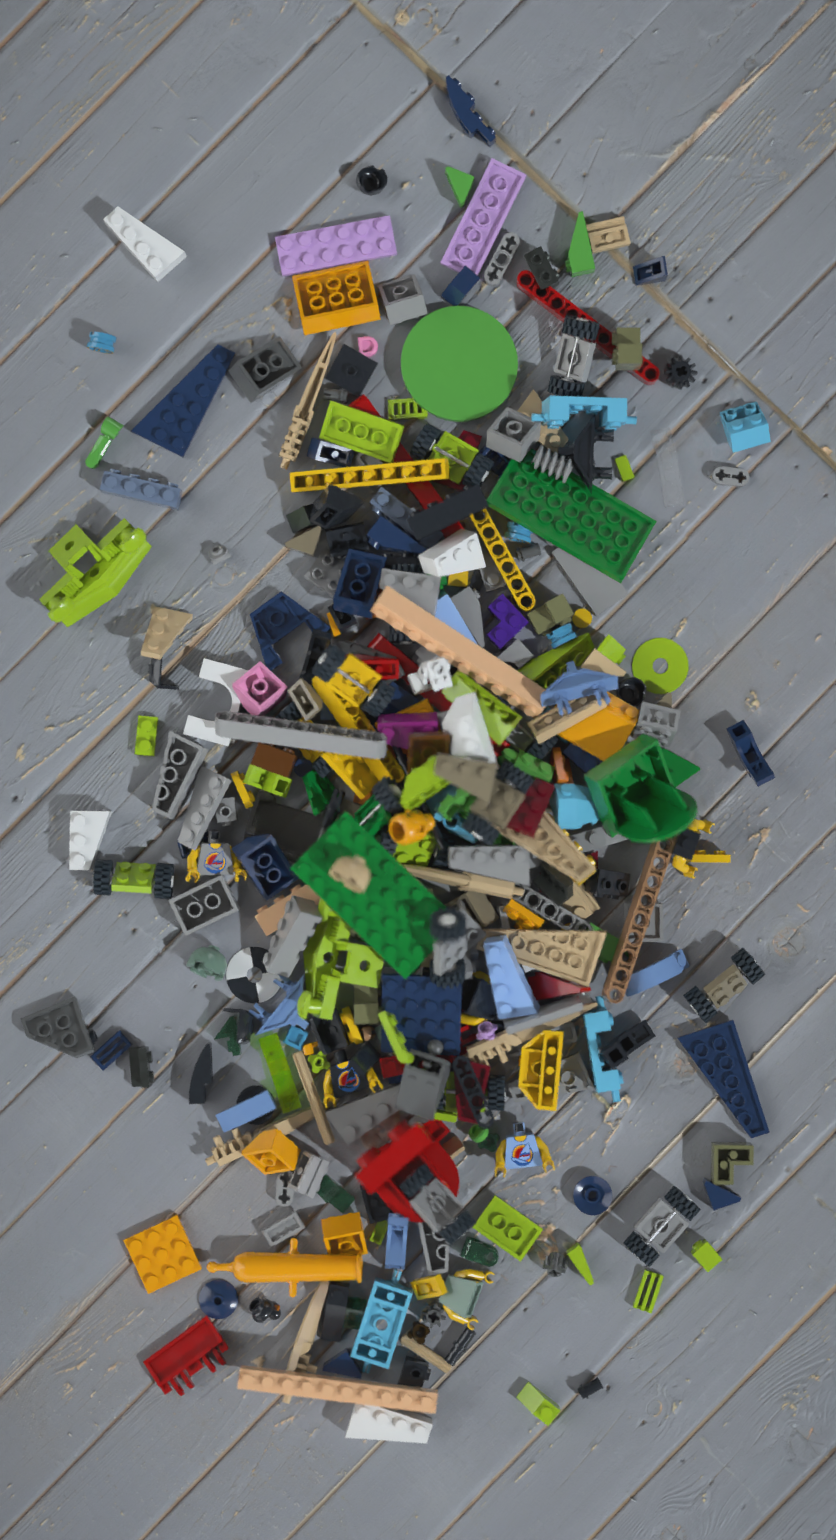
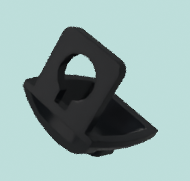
M151 658V663L148 665V680L158 689L179 690L178 685L160 684L162 658Z
M222 1008L224 1012L239 1013L237 1043L243 1045L249 1043L254 1032L253 1015L243 1009Z

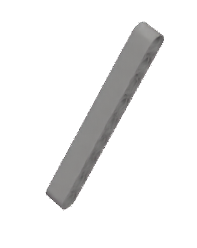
M221 711L215 714V733L220 737L374 759L386 756L387 736L379 732Z

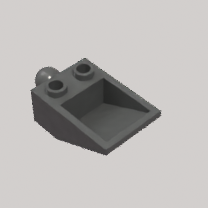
M437 1039L431 1040L428 1043L429 1055L411 1049L410 1052L414 1055V1060L412 1063L405 1065L396 1109L433 1121L452 1068V1064L449 1061L436 1057L443 1051V1044ZM420 1062H423V1068L419 1067Z

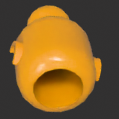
M406 809L404 813L397 814L391 819L389 832L396 843L401 845L412 844L422 840L427 832L434 828L435 819L429 813Z

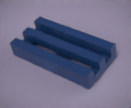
M119 1030L90 1057L104 1071L133 1044ZM118 1036H120L121 1040L118 1041L101 1058L98 1059L96 1057L110 1043H112ZM123 1042L127 1044L104 1065L101 1063Z

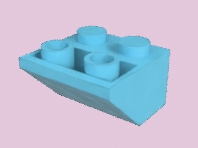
M757 402L747 403L743 406L719 412L727 442L733 453L771 442L768 422Z

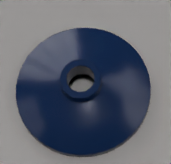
M598 1176L582 1178L576 1184L573 1191V1200L576 1207L587 1215H599L605 1212L612 1202L613 1195L610 1185L606 1180ZM589 1192H596V1196L594 1198H590Z
M221 1279L212 1280L202 1288L199 1295V1304L202 1311L209 1317L223 1319L235 1311L238 1305V1293L230 1282ZM216 1297L221 1298L222 1302L220 1304L215 1303L214 1299Z

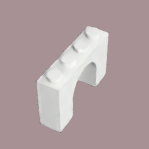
M204 658L199 678L224 685L230 691L232 697V706L229 712H240L242 704L232 684L249 670ZM188 715L183 732L184 735L230 747L231 743H235L236 739L216 735L215 721Z

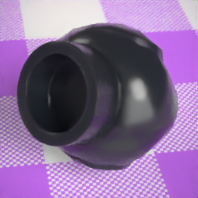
M255 1298L249 1305L252 1318L257 1323H263L268 1317L272 1320H277L281 1316L280 1305L276 1304L273 1306L272 1301L269 1299Z

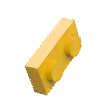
M695 850L690 862L731 863V855H726V851H714V854H706V850Z
M440 1274L418 1278L410 1282L417 1300L441 1296L448 1292Z

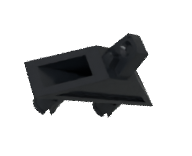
M595 414L575 439L574 444H568V447H558V458L563 455L565 456L564 459L572 460L574 468L591 494L592 481L594 479L612 480L611 473L613 467H595L593 465L594 443L596 441L614 442V430L596 429Z

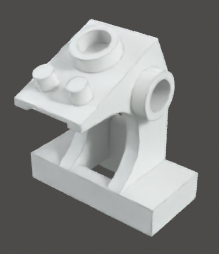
M445 657L422 662L418 672L408 675L407 679L414 695L432 689L438 691L453 686L449 673L450 664Z

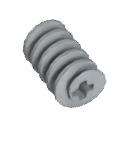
M540 445L531 464L534 462V469L536 470L539 466H542V473L548 469V476L556 473L555 479L558 480L562 476V483H565L573 469V466H571L572 460L569 459L564 462L565 456L563 455L557 459V452L550 455L551 449L548 448L543 452V445Z

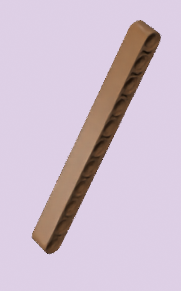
M678 834L665 839L666 847L664 849L660 848V841L652 842L602 989V997L607 1002L620 1003L624 998ZM655 858H658L660 861V865L657 868L653 864ZM650 876L654 880L651 887L647 884V879ZM643 895L647 897V903L645 905H642L641 898ZM637 914H640L641 921L639 924H636L635 922V916ZM633 932L635 940L630 943L628 937ZM625 951H627L629 954V958L627 961L624 962L622 959V955ZM621 970L622 978L617 980L616 973ZM612 989H615L616 996L615 998L611 999L609 995L610 991Z

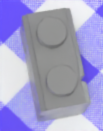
M304 1150L288 1187L314 1198L315 1194L320 1190L321 1180L328 1172L330 1162Z

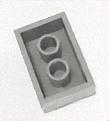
M220 875L168 900L185 936L240 910L224 875Z

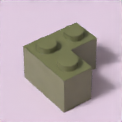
M616 328L615 333H612V345H615L612 353V365H615V370H639L642 365L640 328Z
M562 593L541 607L531 611L526 616L537 636L542 634L544 637L552 633L553 627L557 625L562 627L570 623L574 613Z
M354 984V1024L379 1023L380 1018L378 1014L382 1012V1005H378V998H382V986L374 988Z
M711 1142V1182L714 1185H734V1165H754V1145L751 1142Z

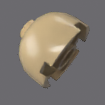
M359 856L340 858L329 872L330 876L337 882L340 879V881L345 883L343 886L358 893L364 892L370 881L369 869L364 865L365 860Z

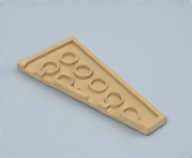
M546 811L543 814L534 839L506 827L503 830L493 824V826L500 830V834L579 883L596 870Z
M483 929L486 932V936L478 942L476 949L485 952L483 943L486 937L506 934L519 964L589 987L607 931Z

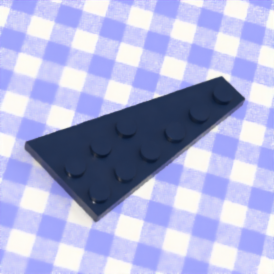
M217 344L131 432L184 458L236 353Z
M732 1019L677 1037L749 1137L754 1138L770 1133L734 1020Z

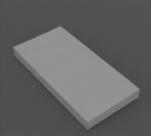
M559 547L551 552L595 616H598L628 595L622 584Z
M574 994L541 1005L538 1014L502 1020L507 1034L511 1035L579 1012L584 1008L578 995Z

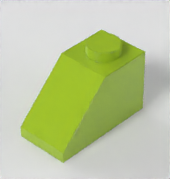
M609 634L596 649L618 665L626 657L623 654L626 649Z
M529 1381L516 1396L533 1415L547 1426L551 1424L561 1411L560 1406Z

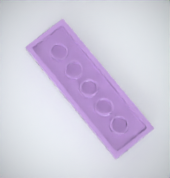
M491 158L440 262L441 265L457 273L466 265L479 275L527 177L526 174Z
M390 215L275 237L283 277L397 255Z

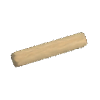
M404 1333L401 1337V1344L443 1372L448 1373L452 1368V1365L447 1363L443 1357L425 1345L418 1344L416 1340L409 1339L407 1333Z

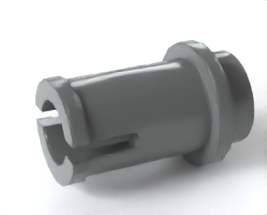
M324 388L323 393L331 395H323V400L338 401L342 404L347 402L348 391H345L344 388L341 390Z
M536 543L524 548L520 546L515 550L518 561L522 560L524 562L525 559L541 555V549L539 544Z

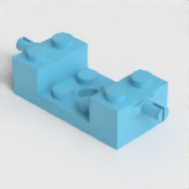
M549 396L542 402V413H532L531 421H542V426H547L548 429H559V426H563L564 423L569 421V414H578V411H586L588 415H594L599 412V427H605V430L615 431L622 425H636L637 423L636 416H627V398Z
M596 996L597 1009L589 1010L582 1014L594 1088L597 1093L611 1091L613 1102L621 1101L619 1094L620 1084H624L622 1072L617 1068L610 1069V1067H605L604 1058L598 1051V1047H601L600 1036L596 1034L597 1032L611 1030L610 1025H614L613 1016L606 1009L603 997Z
M394 1269L391 1280L375 1277L365 1313L351 1351V1357L365 1361L362 1369L364 1373L365 1370L367 1374L370 1373L372 1364L389 1368L413 1294L412 1288L405 1287L399 1283L402 1273L400 1270L398 1272L397 1269ZM379 1319L387 1321L388 1325L385 1329L377 1328L376 1322Z

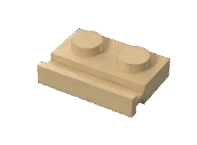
M624 216L586 225L592 254L631 244Z
M573 882V896L562 904L566 910L583 920L592 915L597 909H601L592 894L585 891L583 883L578 887Z

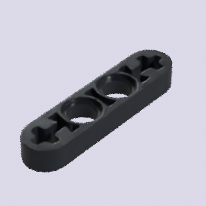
M459 1055L453 1060V1069L477 1124L484 1129L490 1128L494 1124L493 1113L470 1060L464 1055ZM458 1060L466 1061L465 1069L466 1071L471 1070L472 1073L460 1077L459 1074H463L460 1067H456ZM467 1077H472L475 1080L474 1087L466 1088L464 1080ZM476 1095L483 1098L482 1105L478 1107L472 1104V1098ZM485 1106L488 1108L484 1110L485 1115L491 1117L488 1120L489 1124L486 1125L484 1122H480L482 1119L481 1113L476 1114L475 1112L476 1110L483 1109Z

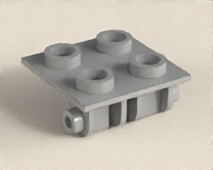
M324 549L304 577L307 581H311L317 588H321L322 591H325L334 598L345 562L335 557L331 558L330 552Z

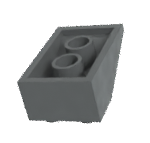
M279 336L237 361L231 367L229 373L250 403H252L297 373L302 367Z

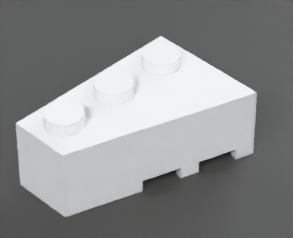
M464 529L458 530L418 555L423 573L437 577L486 567L477 532Z
M70 811L69 870H92L112 811Z

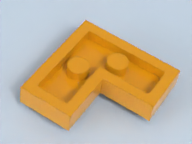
M513 899L502 910L509 918L517 920L514 925L516 929L538 930L544 922L542 918Z

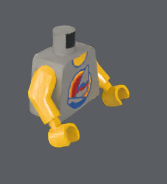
M208 830V842H200L196 851L192 849L187 857V871L189 873L185 879L189 882L191 876H193L196 883L200 875H233V872H235L234 880L238 882V875L243 876L245 881L247 872L243 870L241 863L232 851L233 847L227 842L219 841L220 831Z

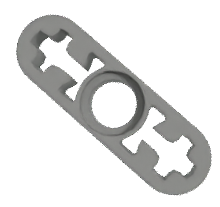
M510 232L503 236L484 273V281L487 285H498L519 247L520 240L515 233ZM513 238L515 245H511L507 252L505 250L507 241L505 240ZM500 254L507 257V262L503 265L498 264L496 261V257ZM495 267L498 268L496 273L498 279L490 281L488 273L492 274Z

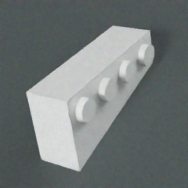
M116 207L103 219L108 228L157 282L187 257L185 251L120 207Z
M355 1404L345 1438L427 1443L433 1419L402 1409Z

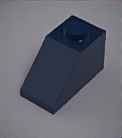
M312 437L307 456L345 468L351 467L355 451Z

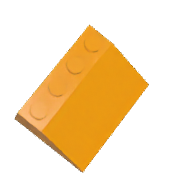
M368 260L292 276L304 335L381 320Z
M608 691L607 694L610 702L605 708L557 734L602 761H605L623 748L638 721L640 712L639 709Z

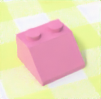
M261 661L232 684L244 709L251 715L265 716L286 698L288 686Z

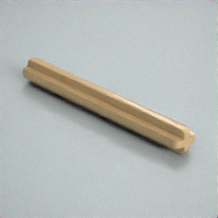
M298 1051L292 1054L295 1066L325 1145H330L335 1142L332 1129L304 1053Z

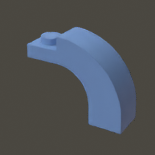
M682 949L676 950L653 964L633 971L625 992L626 996L629 997L654 987L690 967Z
M389 1213L386 1269L405 1270L408 1218H404V1215Z

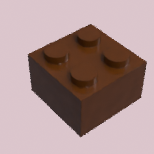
M258 742L251 764L290 778L297 760V756L294 755L295 751L285 747L279 750L275 748V744Z

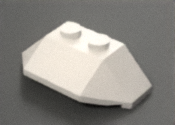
M475 692L457 697L442 722L443 730H448L451 755L497 763Z

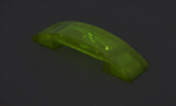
M277 1032L259 1038L258 1040L283 1114L302 1108L298 1091Z

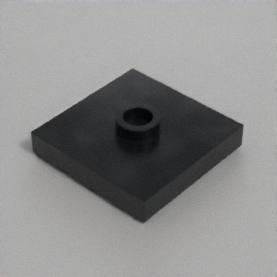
M343 344L325 378L355 396L360 397L378 362Z

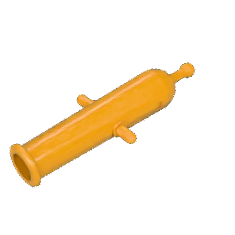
M291 1238L290 1252L288 1253L243 1252L238 1254L234 1261L230 1263L211 1261L207 1264V1270L210 1273L216 1271L232 1272L238 1281L244 1283L287 1282L289 1283V1296L293 1298L297 1294V1283L357 1280V1283H361L363 1257L361 1252L357 1255L298 1252V1240Z

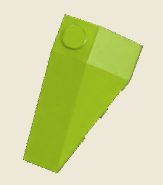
M585 633L531 659L517 671L544 689H547L561 675L567 672L566 662L574 661L576 666H581L595 648L590 634Z

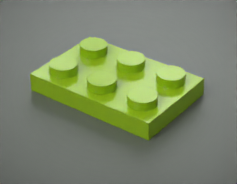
M495 1194L476 1220V1224L472 1227L520 1262L543 1231L542 1227Z

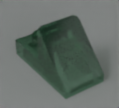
M235 1015L229 1017L214 1038L215 1040L230 1037V1040L227 1041V1047L233 1056L242 1054L241 1045L237 1043Z
M325 1174L323 1176L320 1190L317 1194L327 1204L329 1202L344 1214L356 1197L329 1175Z

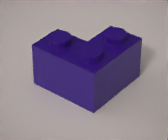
M503 594L487 608L500 623L486 637L501 650L529 623Z

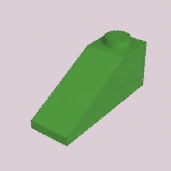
M583 211L578 214L567 261H565L566 271L570 272L571 277L590 274L595 271Z

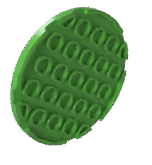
M467 306L444 307L423 317L408 334L401 355L402 378L413 400L422 409L435 415L437 418L452 422L477 420L500 407L510 394L518 371L516 348L505 327L488 313Z

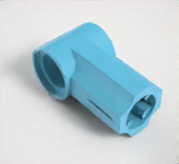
M457 813L452 818L457 820L454 826H448L449 821L444 818L442 819L447 832L455 834L472 844L478 841V838L462 828L465 819L459 817Z

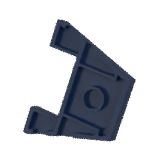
M282 591L250 613L265 665L270 671H273L283 663L272 648V645L297 627L306 623L311 632L313 628L324 632L331 629L329 625Z

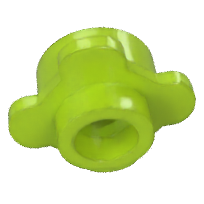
M322 1051L315 1055H309L308 1062L312 1065L313 1073H318L320 1070L330 1067V1063Z

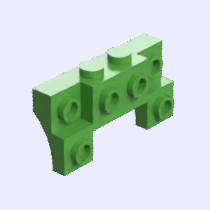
M458 787L454 797L447 794L446 798L442 800L438 812L444 819L450 822L457 812L466 820L472 812L469 808L477 797ZM461 838L464 842H466V843H468V844H471L470 842H468V841H466L465 839Z

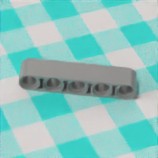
M515 882V887L521 886L524 889L523 896L513 895L512 898L565 930H580L583 926H588L589 930H594L593 926L563 907L557 906L553 901L526 885ZM538 896V904L531 906V897ZM549 906H554L556 909L555 914L552 916H548L546 913ZM566 916L572 917V923L569 926L563 924V919Z

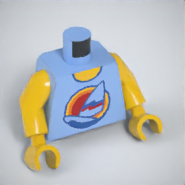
M524 1122L513 1123L514 1134L506 1135V1139L500 1142L495 1153L496 1167L494 1176H497L498 1171H502L504 1178L507 1169L543 1166L544 1172L547 1173L546 1166L551 1165L554 1171L555 1165L551 1160L548 1146L539 1136H534L533 1132L526 1133Z

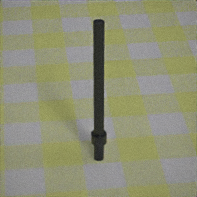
M391 745L397 757L396 761L403 769L407 778L408 757L400 747ZM426 801L419 805L422 813L432 815ZM435 822L431 832L440 851L447 848V845Z

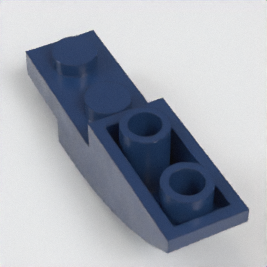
M448 75L446 77V90L456 119L470 138L478 134L491 147L496 142L495 131L489 125L486 127L482 123L483 119L476 111L472 112L475 109L474 97L469 92L465 93L461 89L462 85L456 78L452 79Z

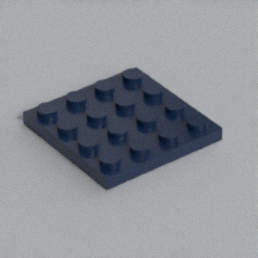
M383 973L382 1012L393 1013L398 1022L396 1027L405 1037L406 1042L404 1045L407 1051L410 1052L411 1049L429 1054L427 1049L428 1043L431 1040L437 1039L443 1044V1051L439 1055L459 1056L462 984L459 983L458 987L453 985L451 989L447 986L445 989L443 985L438 987L437 983L433 984L432 980H430V975L410 974L404 979L400 974ZM381 1023V1052L395 1053Z

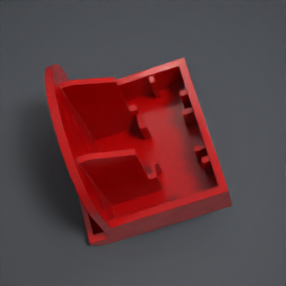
M403 1120L387 1134L393 1142L388 1148L380 1153L373 1146L356 1160L362 1170L355 1176L369 1194L377 1192L395 1214L404 1215V1218H408V1221L422 1223L425 1220L409 1203L420 1193V1190L408 1198L398 1186L413 1171L425 1163L435 1174L426 1185L428 1186L435 1178H438L457 1198L460 1186L459 1173L452 1158L430 1133L424 1123H416L411 1127L406 1120Z

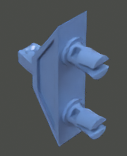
M574 661L566 662L567 672L561 675L540 695L542 707L557 704L559 714L563 716V708H565L567 714L571 713L569 700L595 694L599 706H602L601 698H603L606 705L609 704L610 698L607 691L618 689V677L584 668L577 670Z
M305 973L295 983L289 978L280 975L279 977L284 983L276 978L273 982L287 992V996L273 1013L269 1014L257 1002L254 1004V1007L259 1013L250 1009L249 1013L262 1022V1027L256 1035L289 1024L293 1027L298 1024L304 1030L309 1026L310 1022L306 1019H301L297 1013V1003L300 995L303 993Z

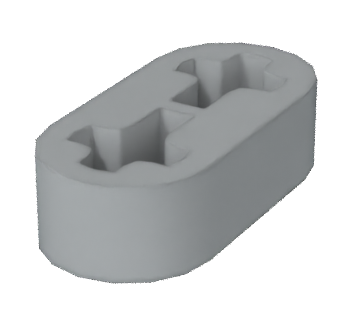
M720 466L711 475L715 484L723 486L743 487L749 481L748 472L741 468ZM723 471V475H729V478L725 477L720 481L716 474ZM739 473H742V477H745V480L738 483V479H734L732 476H738Z
M293 1171L279 1172L277 1177L275 1198L277 1204L282 1207H287L292 1203L294 1190L288 1187L291 1179L288 1180L287 1186H284V1179H281V1176H284L287 1172L292 1177ZM283 1189H287V1196H290V1199H287L286 1202H282V1199L279 1198L283 1194Z

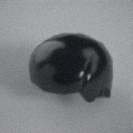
M371 165L359 171L356 184L362 193L369 196L377 195L386 187L388 177L384 169H377Z
M635 677L625 678L618 684L616 697L636 707L645 699L646 685L641 679Z

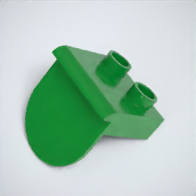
M645 733L584 775L602 825L611 838L619 834L634 842H658L679 834L696 818L698 806L695 799L690 794L675 788L658 739Z

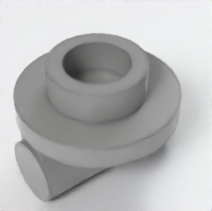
M216 545L209 552V558L213 565L231 557L226 546Z

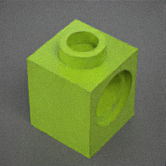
M700 1239L692 1246L693 1249L690 1251L707 1272L723 1260L706 1239L703 1241Z

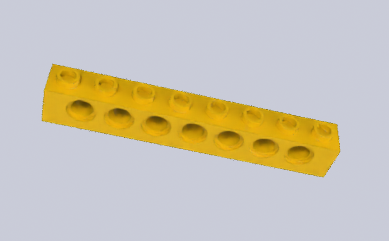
M446 458L290 473L291 492L294 493L325 490L330 484L341 489L450 479L449 464Z

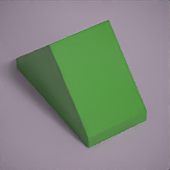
M448 166L445 168V174L459 207L462 208L474 183V176Z

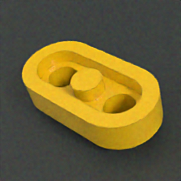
M238 770L231 773L246 809L253 807V802L256 800L252 791H247L246 783H243L244 773H239Z
M350 1007L342 1008L343 1013H340L343 1024H347L350 1031L347 1032L350 1042H355L356 1045L363 1043L357 1024H354V1016Z

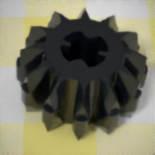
M679 356L678 361L673 357L671 359L672 364H666L669 370H665L664 375H669V377L665 381L670 382L672 380V388L676 384H678L679 390L682 389L683 384L686 388H689V382L694 383L696 380L693 376L697 375V371L691 370L696 364L692 363L689 365L690 358H687L684 362L683 356ZM680 369H683L684 372H683V374L681 375V377L678 376V375H677L678 371H679Z

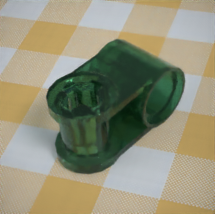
M467 1236L460 1256L469 1261L492 1267L498 1262L499 1253L494 1246ZM492 1252L494 1258L487 1260L486 1255Z

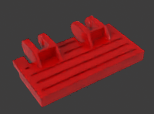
M206 1315L143 1361V1363L165 1395L172 1391L168 1383L170 1381L176 1392L182 1396L185 1392L176 1378L181 1375L187 1387L192 1389L195 1386L190 1377L204 1368L200 1359L202 1358L208 1369L214 1373L217 1370L208 1355L213 1352L217 1361L224 1366L226 1360L221 1352L224 1353L230 1348L210 1317Z

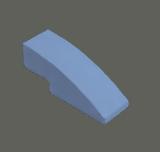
M267 1089L215 1116L225 1133L276 1109L277 1106Z

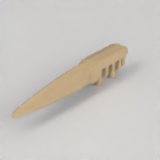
M336 332L332 334L308 381L299 406L296 405L292 424L288 428L289 432L284 438L285 442L282 444V450L279 454V457L283 458L280 465L282 469L287 470L290 461L295 462L314 415L312 410L337 336Z
M401 863L415 877L459 887L458 890L475 891L512 899L513 895L523 896L524 889L515 887V882L466 871L459 873Z
M596 1002L583 1004L584 1009L579 1012L511 1035L507 1034V1031L504 1030L495 1034L496 1037L493 1040L483 1039L467 1046L468 1053L463 1055L473 1062L489 1065L487 1059H492L498 1055L501 1063H505L508 1061L505 1051H511L513 1046L520 1045L534 1038L542 1030H552L591 1010L598 1004Z
M324 1101L322 1102L325 1111L334 1105L330 1101L327 1103V1108H325ZM311 1107L257 1128L252 1134L248 1130L245 1134L241 1135L238 1127L231 1129L234 1139H229L226 1143H223L220 1135L213 1137L216 1147L211 1148L213 1155L205 1159L207 1166L217 1162L221 1167L242 1157V1150L262 1131L278 1129L284 1135L291 1133L315 1118Z
M320 1281L301 1323L286 1371L306 1373L307 1371L316 1374L318 1366L309 1364L312 1355L307 1352L312 1349L331 1281ZM284 1395L282 1402L290 1404L292 1395Z

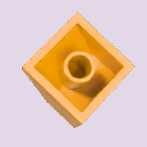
M272 1129L262 1131L242 1150L241 1155L266 1175L295 1170L301 1150L282 1131Z
M360 1212L321 1219L323 1239L328 1254L357 1255L359 1252L362 1255L368 1254Z

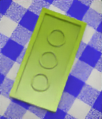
M331 400L319 438L382 461L393 463L404 425Z

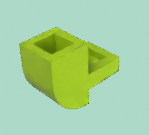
M249 764L243 783L286 798L292 779Z

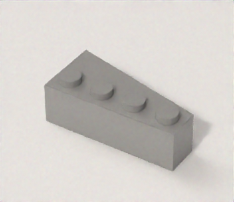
M169 731V739L165 748V757L160 770V779L156 788L152 810L174 820L208 749Z
M492 844V846L447 845L448 866L450 868L530 886L529 851L518 844Z
M292 895L290 901L286 903L285 914L279 920L276 935H273L270 941L271 947L263 958V964L267 972L290 977L299 960V951L305 950L307 937L312 936L315 932L314 924L316 922L320 923L322 919L314 901Z
M401 1082L325 1111V1114L347 1145L399 1110L396 1109Z

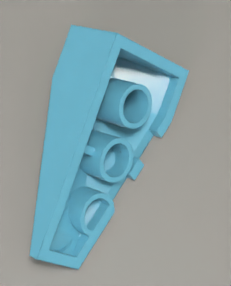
M554 784L555 787L549 803L555 823L561 829H578L584 824H595L600 820L588 787L576 784Z

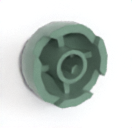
M209 945L208 947L197 948L189 957L186 966H191L190 971L201 977L207 978V975L214 976L215 981H221L226 973L227 961L224 955L219 952L220 949L218 947Z

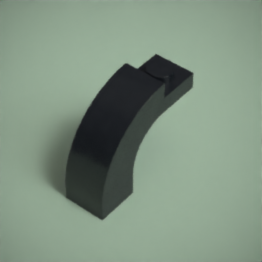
M314 628L299 679H304L312 687V679L316 676L312 673L313 667L322 653L326 651V648L330 646L332 637L331 633Z
M642 1020L611 1040L600 1050V1053L610 1069H614L628 1060V1055L654 1038L655 1034L646 1020Z

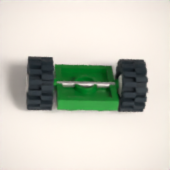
M384 776L373 787V795L354 813V819L373 837L384 824L389 822L391 819L390 813H399L404 808L400 803L404 787H401L399 782L396 783L395 779L391 780L389 776Z

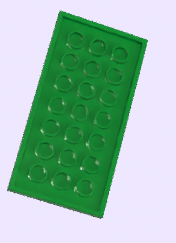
M532 448L521 462L511 459L486 500L489 507L621 584L657 521L592 484L591 494L581 477L573 472L570 473L567 481L562 483V476L556 480V473L548 476L549 470L547 469L542 473V466L535 470L534 462L532 464L531 462L537 451Z
M347 811L290 868L404 979L434 950V943L437 941V938L434 939L430 934L431 914H434L435 910L439 912V908L446 910V907ZM346 856L352 858L359 856L365 860L364 865L369 869L370 881L364 892H355L343 886L345 883L340 881V879L337 882L330 876L329 872L337 860Z

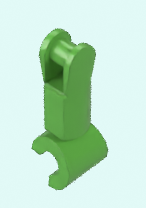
M109 416L105 418L100 430L104 435L99 436L92 451L86 458V466L91 469L98 467L112 443L110 439L114 440L124 425Z

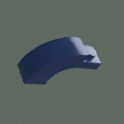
M742 720L726 728L740 761L757 787L774 779L775 775L762 756L753 734L745 721Z

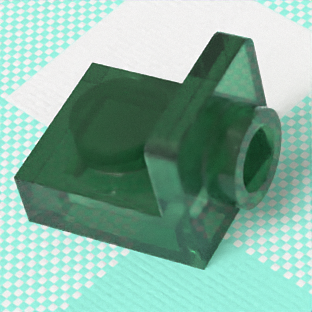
M348 1297L343 1323L344 1328L359 1330L366 1309V1299Z

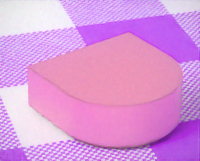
M369 336L358 337L359 352L367 357L374 356L378 351L377 341Z

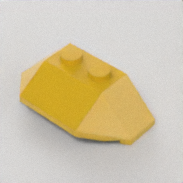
M542 1030L521 1048L518 1087L534 1107L539 1110L557 1111L563 1031Z

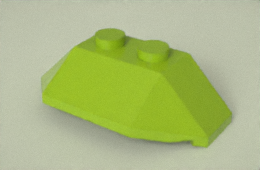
M432 756L428 759L427 763L413 769L411 774L407 776L400 802L405 810L409 809L411 811L414 807L424 803L452 784L434 774L437 756Z

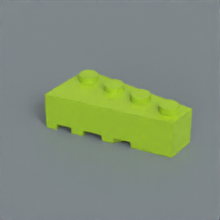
M458 670L451 678L453 686L444 688L442 693L448 701L454 702L457 697L475 692L488 735L498 745H501L522 717L468 675Z

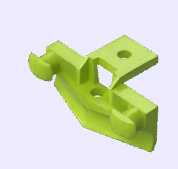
M123 518L95 545L77 524L74 525L48 550L67 572L39 599L49 610L48 616L50 620L58 623L62 622L68 628L117 596L152 547L146 541L144 530L141 528L135 529ZM89 550L97 562L84 574L74 567L73 564Z
M320 899L318 911L322 919L317 924L314 934L310 937L303 951L306 991L298 999L297 1013L301 1019H306L307 1014L310 1013L318 1018L332 1020L339 983L345 982L378 988L384 958L371 946L348 942L351 927L329 905ZM339 951H348L344 973L336 969ZM329 952L331 958L328 962H324L323 956ZM365 960L367 966L361 971L360 963Z

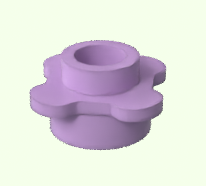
M488 1021L480 1023L478 1026L479 1033L476 1035L477 1039L493 1040L496 1037L495 1030H497V1025Z

